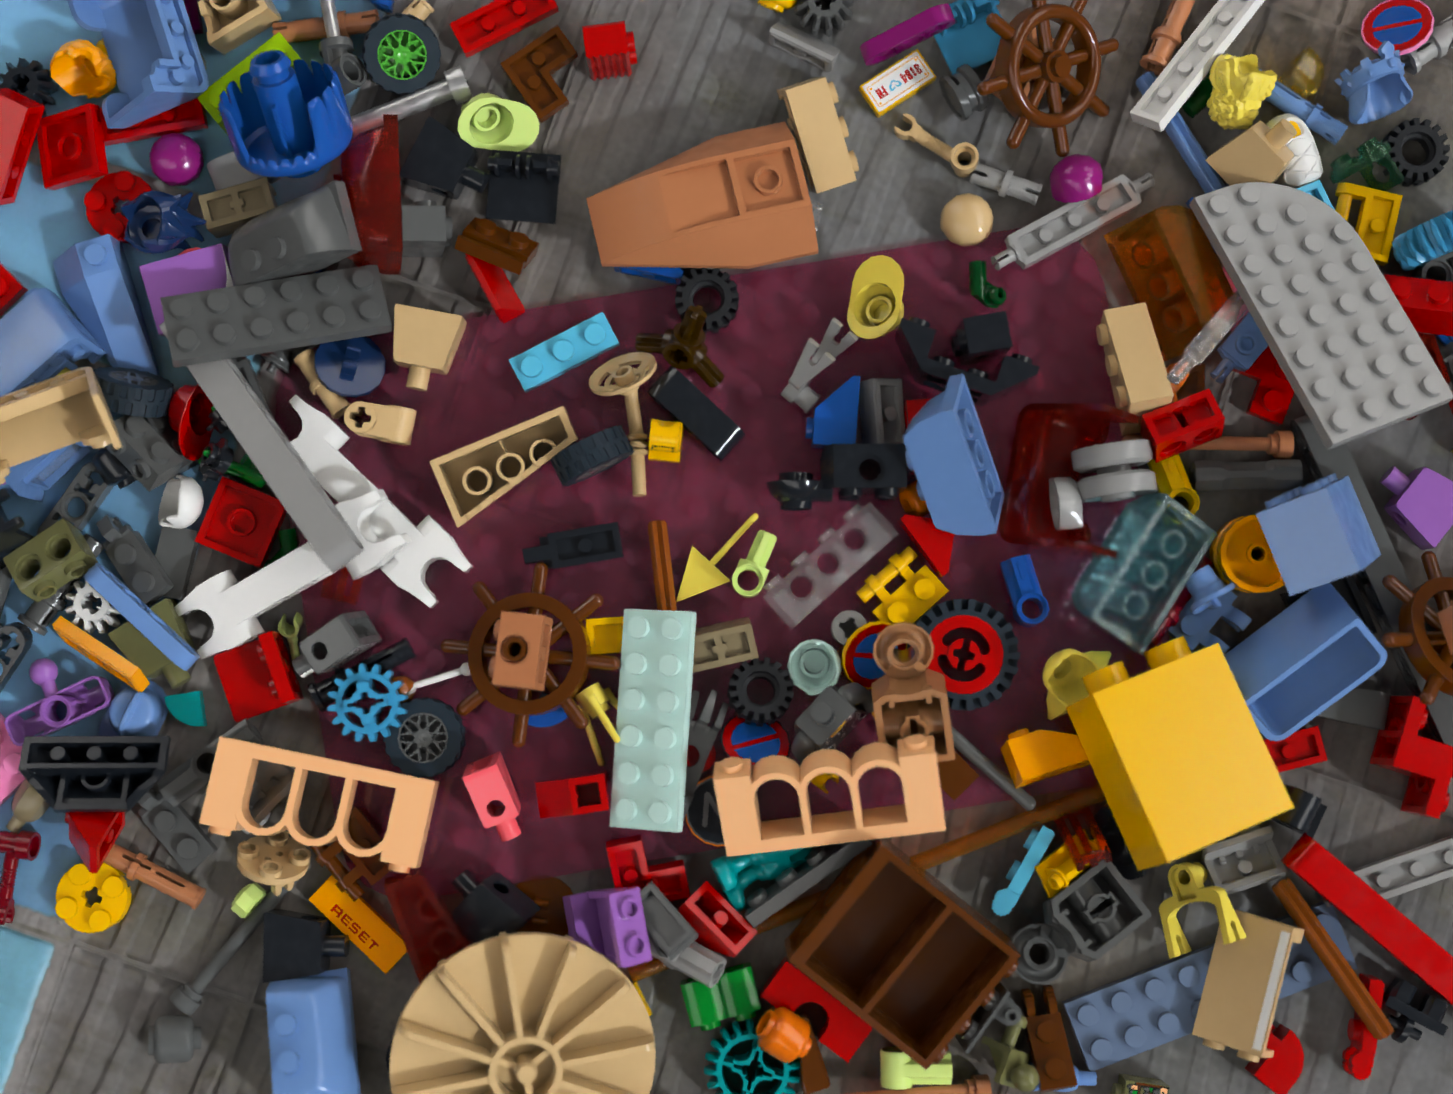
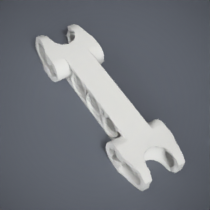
M295 394L289 402L302 420V430L298 437L290 443L319 484L338 503L377 490L378 488L338 451L350 437L330 417L311 407ZM388 498L371 513L370 527L378 538L386 540L392 536L407 532L411 540L408 545L401 549L380 569L399 588L414 595L429 608L433 609L440 602L426 583V571L430 564L437 560H448L466 574L474 567L460 550L455 539L429 514L416 526Z
M377 489L363 496L335 505L364 547L363 552L342 567H346L352 580L359 579L387 564L401 549L411 542L407 532L392 536L386 540L378 538L372 532L369 523L371 513L388 498L383 489ZM307 542L240 582L237 581L231 569L209 578L197 585L174 609L178 617L202 610L212 618L214 626L212 637L197 650L200 658L205 659L222 651L242 646L258 638V635L264 634L265 631L257 617L334 573L321 561L312 546Z

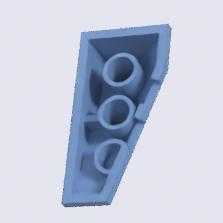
M106 234L74 244L53 261L63 297L84 327L107 352L104 356L112 367L136 369L160 375L122 243L112 235Z

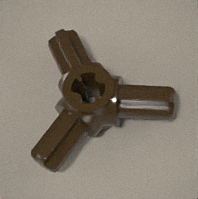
M699 304L696 307L690 305L686 309L682 322L676 324L674 329L668 328L664 334L640 332L636 335L635 349L637 351L663 354L665 360L671 366L678 369H689L692 367L710 388H715L725 378L724 374L706 355L708 347L705 345L706 335L702 328L707 318V313L703 311L704 307Z

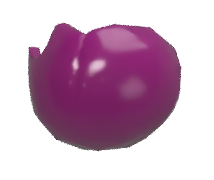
M170 133L161 136L153 143L149 153L150 166L153 173L159 180L170 186L189 185L199 178L204 167L203 152L200 146L191 137L181 133Z
M1074 154L1064 157L1054 165L1049 176L1052 197L1054 200L1063 203L1083 201L1102 191V168L1100 163L1089 155Z

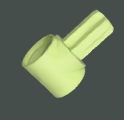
M759 530L746 559L740 558L732 576L733 589L739 596L751 598L761 592L770 572L765 567L777 541V537L774 534ZM745 571L755 573L758 577V586L751 591L741 589L737 582L741 573Z

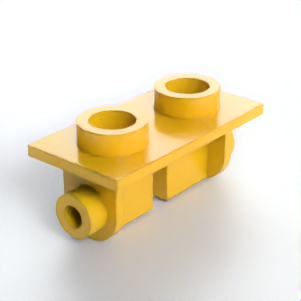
M1081 829L1037 864L1034 868L1048 897L1052 898L1059 891L1067 888L1070 882L1097 860H1101L1107 850L1106 844L1101 839H1089L1085 829Z

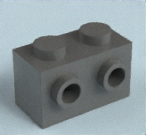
M431 200L417 201L415 205H401L399 218L400 257H442L444 248L450 247V238L453 235L452 217L445 216V206H437V202Z

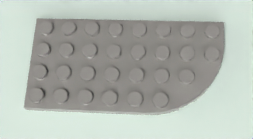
M1267 182L1234 184L1193 198L1189 206L1327 450L1444 405L1453 399L1451 389L1366 245L1354 228L1337 211L1306 192L1289 186Z

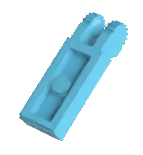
M1044 825L1040 831L1033 828L1023 846L1029 850L1022 863L1018 860L1014 861L1005 877L1011 883L1008 888L997 891L994 896L995 900H992L991 909H993V913L995 912L1000 917L1010 914L1034 874V867L1040 863L1055 837L1054 831Z

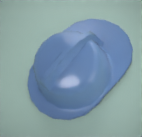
M148 680L150 684L143 692H137L127 684L122 685L115 693V697L104 714L99 729V736H158L168 713L164 696L167 695L163 688Z

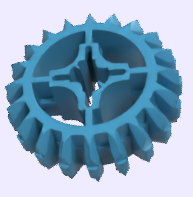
M1453 210L1419 224L1393 240V254L1402 270H1414L1433 259L1453 252Z

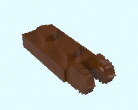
M1051 984L1043 986L1042 997L1047 1014L1038 1016L1035 1013L1034 997L1029 988L1021 989L1020 995L1023 1010L1028 1021L1025 1031L1033 1065L1039 1074V1092L1044 1093L1076 1087L1078 1085L1053 987Z

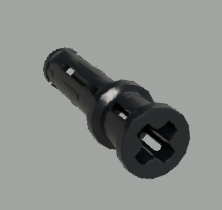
M404 637L397 643L373 654L371 657L350 668L357 674L359 673V664L366 663L369 672H371L374 664H380L381 674H384L388 670H392L406 661L416 658V654L407 638ZM344 667L335 669L334 675L317 684L312 682L307 685L313 701L322 713L328 710L327 707L336 702V699L328 696L329 692L338 691L340 688L334 680L336 678L348 679ZM357 682L349 688L346 694L347 697L351 698L356 692Z

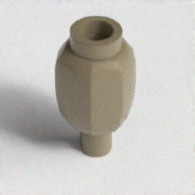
M26 778L17 789L11 803L13 816L6 827L13 833H19L26 822L38 820L49 808V804Z

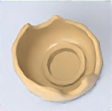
M971 193L956 195L942 209L940 228L950 242L962 247L975 246L983 242L984 239H987L991 233L994 220L993 213L989 204L981 196Z

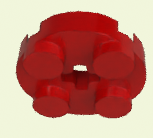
M119 171L102 177L84 197L86 215L90 225L101 236L110 234L118 241L128 243L124 239L128 219L120 212L115 214L116 204L120 200L123 202L135 200L140 194L152 191V187L142 178L128 171Z

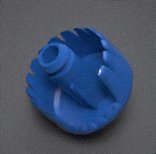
M270 50L252 58L249 72L240 76L241 91L235 81H231L228 84L227 94L225 91L220 94L218 108L235 157L244 169L265 177L303 178L318 172L324 165L333 161L346 150L353 137V123L338 74L330 65L324 63L322 67L319 62L311 61L312 73L304 60L297 59L293 61L294 70L290 66L291 60L282 51Z

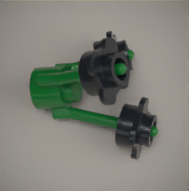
M212 406V411L207 416L211 422L205 430L209 432L214 428L219 434H222L229 427L216 408ZM221 438L217 443L211 442L206 445L201 458L198 459L200 464L198 471L204 475L202 481L206 482L207 478L218 481L219 476L225 473L239 478L248 484L252 483L259 488L265 485L266 480L247 453L239 463L233 461L234 451L232 448L227 447L228 440L226 438Z

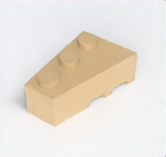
M814 77L776 90L779 99H784L789 115L787 122L790 131H794L799 148V157L811 191L818 194L857 181L855 172L859 171V165L854 151L848 152L844 138L849 137V132L844 117L837 116L834 104L838 103L839 100L834 83H828L826 77Z
M1146 302L1103 310L1101 323L1096 326L1098 343L1104 347L1105 366L1111 381L1122 436L1140 433L1142 415L1171 404L1174 397Z

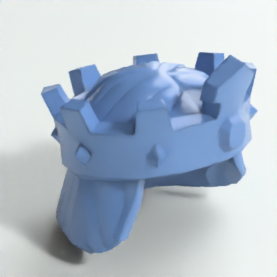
M1384 41L1378 48L1379 59L1370 60L1367 57L1361 60V64L1355 67L1352 72L1348 69L1342 71L1340 76L1343 81L1339 77L1334 80L1341 88V94L1345 96L1346 101H1349V121L1351 124L1369 123L1390 115L1406 106L1413 97V90L1403 76L1405 74V63H1402L1400 60V51H1395L1394 45L1389 41Z

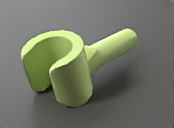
M296 612L293 618L294 625L287 623L285 614H283L278 624L279 633L286 637L289 643L292 660L300 656L297 634L303 623V617L299 612Z

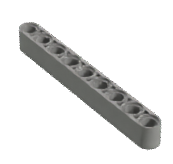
M164 321L159 325V327L165 335V337L168 339ZM225 359L186 366L321 561L335 573L363 552L364 547L233 360Z

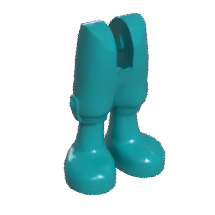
M812 847L731 857L719 856L712 859L710 865L727 901L740 913L744 910L746 903L744 890L751 883L758 879L760 881L772 880L787 868H797L806 861V856L813 849Z

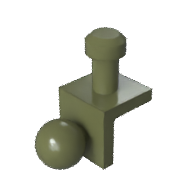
M1021 1016L1020 1021L1016 1025L1006 1026L1001 1041L983 1036L981 1043L990 1047L997 1069L993 1081L1018 1089L1021 1092H1030L1038 1086V1071L1028 1064L1031 1055L1015 1048L1021 1029H1026L1028 1023L1025 1016Z

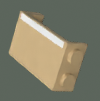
M1234 909L1247 937L1224 945L1219 925L1192 1035L1204 1038L1202 1044L1207 1047L1224 1051L1225 1046L1238 1050V1057L1259 1063L1260 1058H1273L1274 1050L1268 1049L1266 1046L1292 942L1301 944L1305 929Z

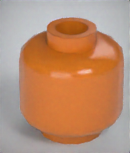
M785 1007L776 1008L774 1011L770 1009L765 1012L756 1027L755 1032L758 1036L759 1047L783 1063L792 1062L797 1057L803 1058L812 1045V1039L809 1037V1023Z

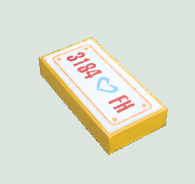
M916 49L859 86V91L877 118L933 83L936 80V75L918 49Z

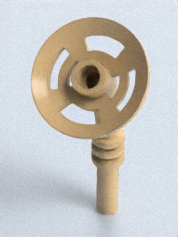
M631 352L617 356L598 367L589 379V387L597 395L612 396L620 394L624 396L630 433L626 436L634 451L630 455L632 496L634 497L647 495L645 456L648 455V450L644 448L648 447V442L644 441L647 439V434H644L638 389L641 384L654 374L657 368L655 357L647 352ZM634 364H640L637 369L629 366ZM608 376L604 383L605 386H600L602 381Z

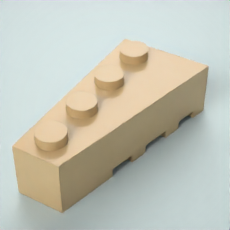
M561 406L429 461L457 528L463 526L549 462L557 453L576 442L578 437L565 406Z

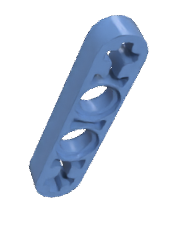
M95 563L83 576L104 599L178 667L187 671L200 657L184 639L103 565Z

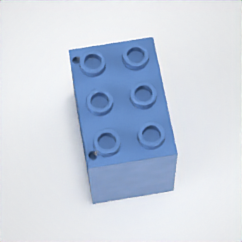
M1336 473L1315 480V482L1305 487L1299 486L1264 502L1266 509L1256 513L1289 596L1360 572L1381 556L1349 476L1338 479Z

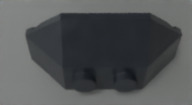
M24 736L18 770L55 812H129L166 773L171 738L169 736Z

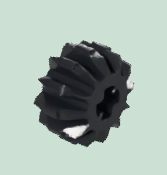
M19 57L17 67L11 63H6L8 72L6 75L0 73V81L3 82L0 84V88H9L44 106L46 104L56 105L55 99L50 95L59 91L58 86L51 82L53 79L50 76V71L43 69V65L39 61L33 60L29 64L26 59ZM44 109L43 115H47L46 109Z

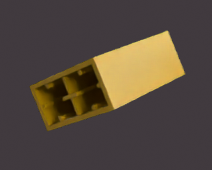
M1184 636L1168 641L1143 653L1151 670L1132 678L1129 677L1123 661L1101 668L1081 678L1089 696L1066 707L1138 871L1174 861L1294 808L1218 643L1192 653Z

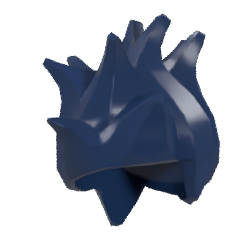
M152 190L140 194L135 200L120 205L121 211L128 219L124 239L137 250L150 254L164 253L177 248L189 249L191 247L185 240L188 237H194L203 242L204 237L195 228V225H204L207 221L187 211L194 194L192 192L184 196L182 194L173 196L168 193Z

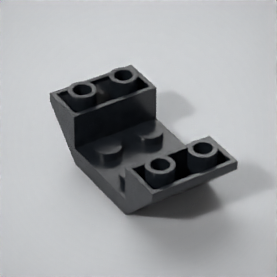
M910 317L909 320L902 318L894 336V340L915 383L943 392L946 390L949 376L963 373L973 403L979 406L986 405L1026 386L1038 374L1040 368L1032 364L1033 360L1031 358L1012 353L1011 357L1005 355L995 367L991 380H989V375L981 370L968 368L966 372L955 368V363L941 356H934V359L927 358L937 330L929 328V322L917 317Z

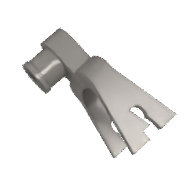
M835 317L831 320L820 345L811 337L808 339L795 370L788 380L789 384L780 394L790 404L795 402L806 414L821 398L820 394H817L808 386L810 382L822 370L836 360L835 357L859 339L849 331L841 339L840 343L836 342L834 337L839 333L843 324Z

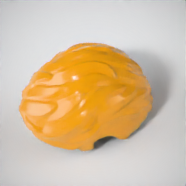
M76 39L66 42L54 53L50 61L51 78L73 97L87 96V99L99 98L111 92L116 86V71L112 61L107 54L88 40Z

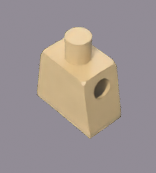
M1281 119L1272 129L1264 122L1258 121L1217 149L1205 161L1229 186L1247 182L1275 183L1294 158L1293 152L1286 144L1297 134V131L1285 119Z
M395 303L393 360L398 366L409 368L406 382L407 388L427 391L430 373L448 374L466 328L467 322L463 316Z

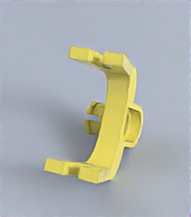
M1182 862L1172 866L1168 872V882L1173 896L1165 899L1160 904L1159 913L1169 959L1192 951L1176 917L1180 908L1192 902L1205 901L1215 905L1224 945L1247 937L1226 891L1219 886L1204 887L1203 883L1207 879V870L1199 862H1193V864Z

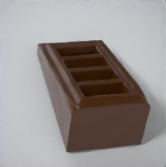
M803 1011L798 1013V1016L805 1019L810 1025L809 1037L812 1039V1045L808 1053L803 1058H799L801 1087L803 1094H812L829 1088L831 1082L808 1014Z

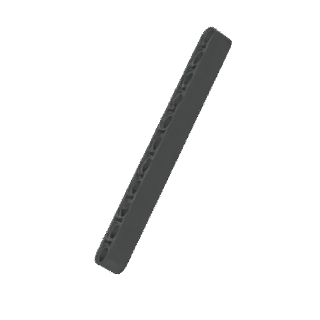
M1307 414L1291 420V431L1314 482L1333 473H1336L1338 479L1349 476L1381 553L1380 557L1362 571L1357 572L1356 575L1383 634L1399 632L1398 619L1403 602L1383 586L1382 580L1386 575H1393L1411 591L1413 588L1347 444L1344 443L1327 450ZM1424 621L1425 630L1432 631L1430 625ZM1389 647L1411 696L1420 697L1426 680L1412 666L1403 647ZM1439 691L1434 703L1426 705L1425 709L1428 710V718L1425 727L1431 740L1453 746V696Z

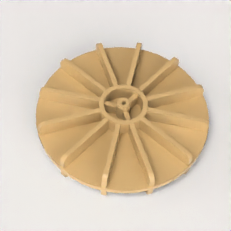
M506 931L499 932V936L487 938L467 946L446 960L443 958L413 992L400 1014L392 1039L389 1065L391 1093L650 1094L655 1072V1039L651 1020L637 989L623 971L602 953L574 940L573 937L568 935L563 937L541 932L507 934Z

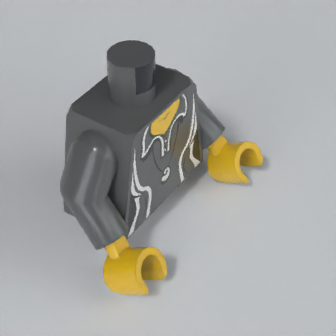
M850 682L840 688L828 686L794 722L795 737L791 744V750L800 764L812 752L821 749H835L868 713H872V716L875 718L872 693L856 682ZM823 773L815 776L810 781L824 793H829L825 789L827 780L832 779L838 784L839 777L834 773Z

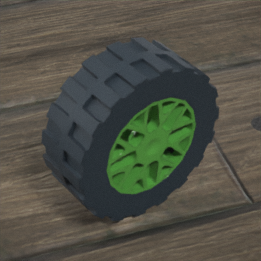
M402 13L387 14L371 25V28L364 36L362 58L372 80L380 85L382 89L388 92H395V94L415 93L418 89L422 90L427 87V84L436 77L435 74L441 64V49L432 29L423 20L418 19L414 15Z

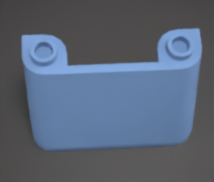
M67 0L74 20L81 27L91 31H101L109 59L112 61L116 71V81L120 93L110 94L102 103V112L107 128L124 129L196 99L208 89V75L183 0Z
M33 288L23 296L22 301L0 319V396L55 377L65 367L71 371L77 369L78 366L75 362L81 359H88L92 364H95L107 353L62 300L50 289Z

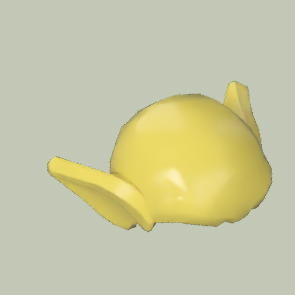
M1068 648L1055 652L1049 657L1042 672L1043 683L1048 690L1046 698L1048 719L1055 720L1061 715L1066 714V707L1089 696L1081 678L1108 666L1112 656L1110 651H1088L1082 653L1076 649Z

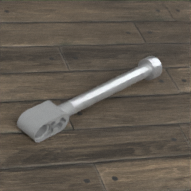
M460 65L444 71L446 78L444 80L431 84L422 90H416L415 93L406 94L351 116L353 123L352 139L452 99H455L457 105L469 101L473 96ZM234 151L217 157L207 164V169L216 191L265 177L244 169L236 159ZM281 177L267 178L269 183L273 184L276 181H278Z

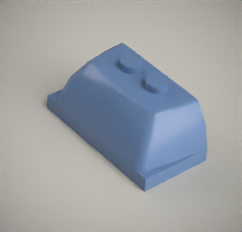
M963 373L949 376L946 390L930 399L912 418L906 428L903 441L906 447L907 466L910 471H915L918 496L921 501L926 502L933 524L937 529L956 535L984 536L995 534L1005 494Z
M346 967L325 971L317 975L269 982L266 989V1007L273 1094H361L350 969Z

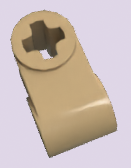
M356 401L346 408L344 421L351 431L361 437L378 439L396 445L410 446L417 411L396 405H380ZM363 411H365V414L371 420L370 422H364L362 428H360V425L355 421V417L362 416Z

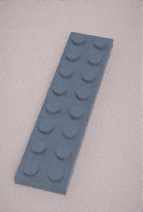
M1321 901L1309 906L1353 970L1358 969L1333 905L1327 907ZM1289 914L1275 919V921L1297 927ZM1304 935L1301 944L1292 942L1278 1000L1333 979ZM1215 943L1062 1001L1083 1059L1090 1072L1192 1033Z

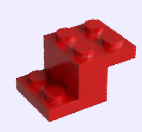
M1391 696L1385 730H1379L1369 763L1410 776L1401 811L1439 819L1441 813H1444L1450 800V794L1447 791L1450 780L1453 778V746L1418 736L1419 730L1424 728L1428 718V710L1425 709L1426 705L1420 701V697Z

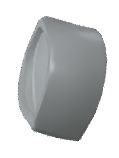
M1071 477L1050 478V508L1056 531L1082 528V500L1076 481Z

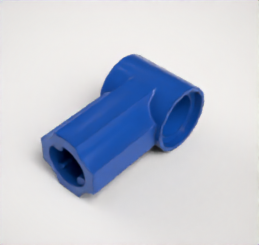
M1030 554L1020 555L1000 562L999 565L1013 606L1012 612L1015 621L1023 627L1038 625L1047 617L1049 603L1042 594ZM1032 601L1037 604L1039 615L1036 619L1027 618L1023 614V602Z

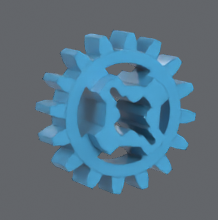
M366 663L359 664V673L356 674L352 668H347L345 673L348 679L336 678L334 680L340 688L338 691L328 693V696L336 699V704L328 706L327 709L332 712L337 711L338 716L332 723L333 725L341 723L345 725L342 735L346 736L354 731L355 741H362L365 734H368L370 742H375L378 737L377 732H380L386 738L391 735L390 725L397 728L402 725L396 717L398 714H407L408 710L400 706V701L408 699V695L399 694L398 689L404 684L403 681H396L394 683L391 681L394 671L388 670L381 674V665L374 664L371 672H369ZM373 679L383 683L389 693L383 694L375 688ZM357 682L356 692L350 699L345 700L347 691ZM366 693H368L369 698H375V700L383 699V702L376 703V705L370 707V713L367 707L353 706L354 703L366 699ZM386 706H391L389 715L379 724V715ZM347 712H353L360 717L363 726L353 722Z

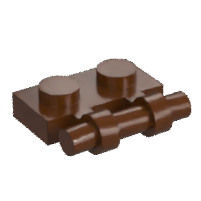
M358 806L352 808L349 819L351 838L357 845L364 848L377 846L383 840V837ZM334 824L327 829L328 832L333 829ZM338 839L329 847L327 844L309 846L317 855L315 858L321 868L325 866L338 881L335 884L342 893L346 891L353 901H356L365 893L357 883L363 875L373 886L391 872V870H388L389 863L380 861L381 853L370 857H358L347 852L339 844ZM343 850L356 865L350 872L336 857Z

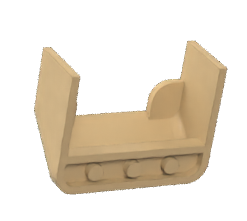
M92 367L77 368L0 396V485L5 483V477L10 473V467L79 441L84 446H92L93 449H99L111 443L115 450L122 447L117 427Z

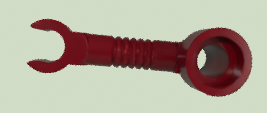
M22 830L20 833L0 832V852L5 853L3 872L1 873L2 879L0 880V925L5 923L12 924L15 914L13 893L15 876L17 875L16 869L18 868L19 859L33 861L38 856L41 847V836L38 832Z

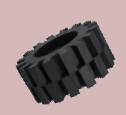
M1413 118L1409 122L1408 120L1401 122L1383 138L1381 142L1383 145L1378 150V155H1383L1378 160L1379 165H1386L1387 167L1383 171L1384 175L1387 177L1391 173L1394 176L1391 181L1395 184L1403 181L1402 186L1409 187L1411 184H1414L1415 187L1420 186L1424 182L1426 183L1444 169L1443 165L1449 160V156H1445V154L1450 151V145L1443 144L1448 137L1446 133L1439 136L1437 132L1441 127L1438 124L1431 128L1429 127L1431 120L1425 119L1420 123V118ZM1406 141H1417L1423 146L1426 158L1422 164L1412 165L1404 159L1402 146Z
M694 268L690 270V274L687 277L684 275L681 278L680 285H677L675 297L677 314H679L682 321L686 309L690 305L694 306L693 298L695 293L702 288H712L719 293L721 303L717 310L707 313L702 330L705 334L710 331L713 334L718 333L719 329L727 328L730 321L736 317L739 306L737 285L734 280L730 279L728 273H721L720 268H701L698 271Z
M764 657L763 661L755 658L751 659V662L748 663L744 661L738 669H735L730 679L727 691L730 709H734L735 716L738 719L740 717L744 718V723L748 725L751 722L757 723V727H763L764 723H768V725L774 724L778 718L781 719L785 715L793 699L794 692H792L794 684L793 680L789 679L790 673L787 669L783 671L781 669L782 664L778 661L775 664L771 663V658ZM756 679L768 681L774 689V698L764 705L753 703L748 698L746 691L750 682Z

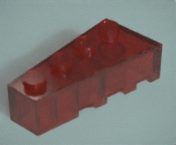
M420 867L416 869L411 868L409 874L398 873L385 878V892L418 981L421 984L426 976L437 967L439 961L443 958L446 960L471 944L452 917V912Z

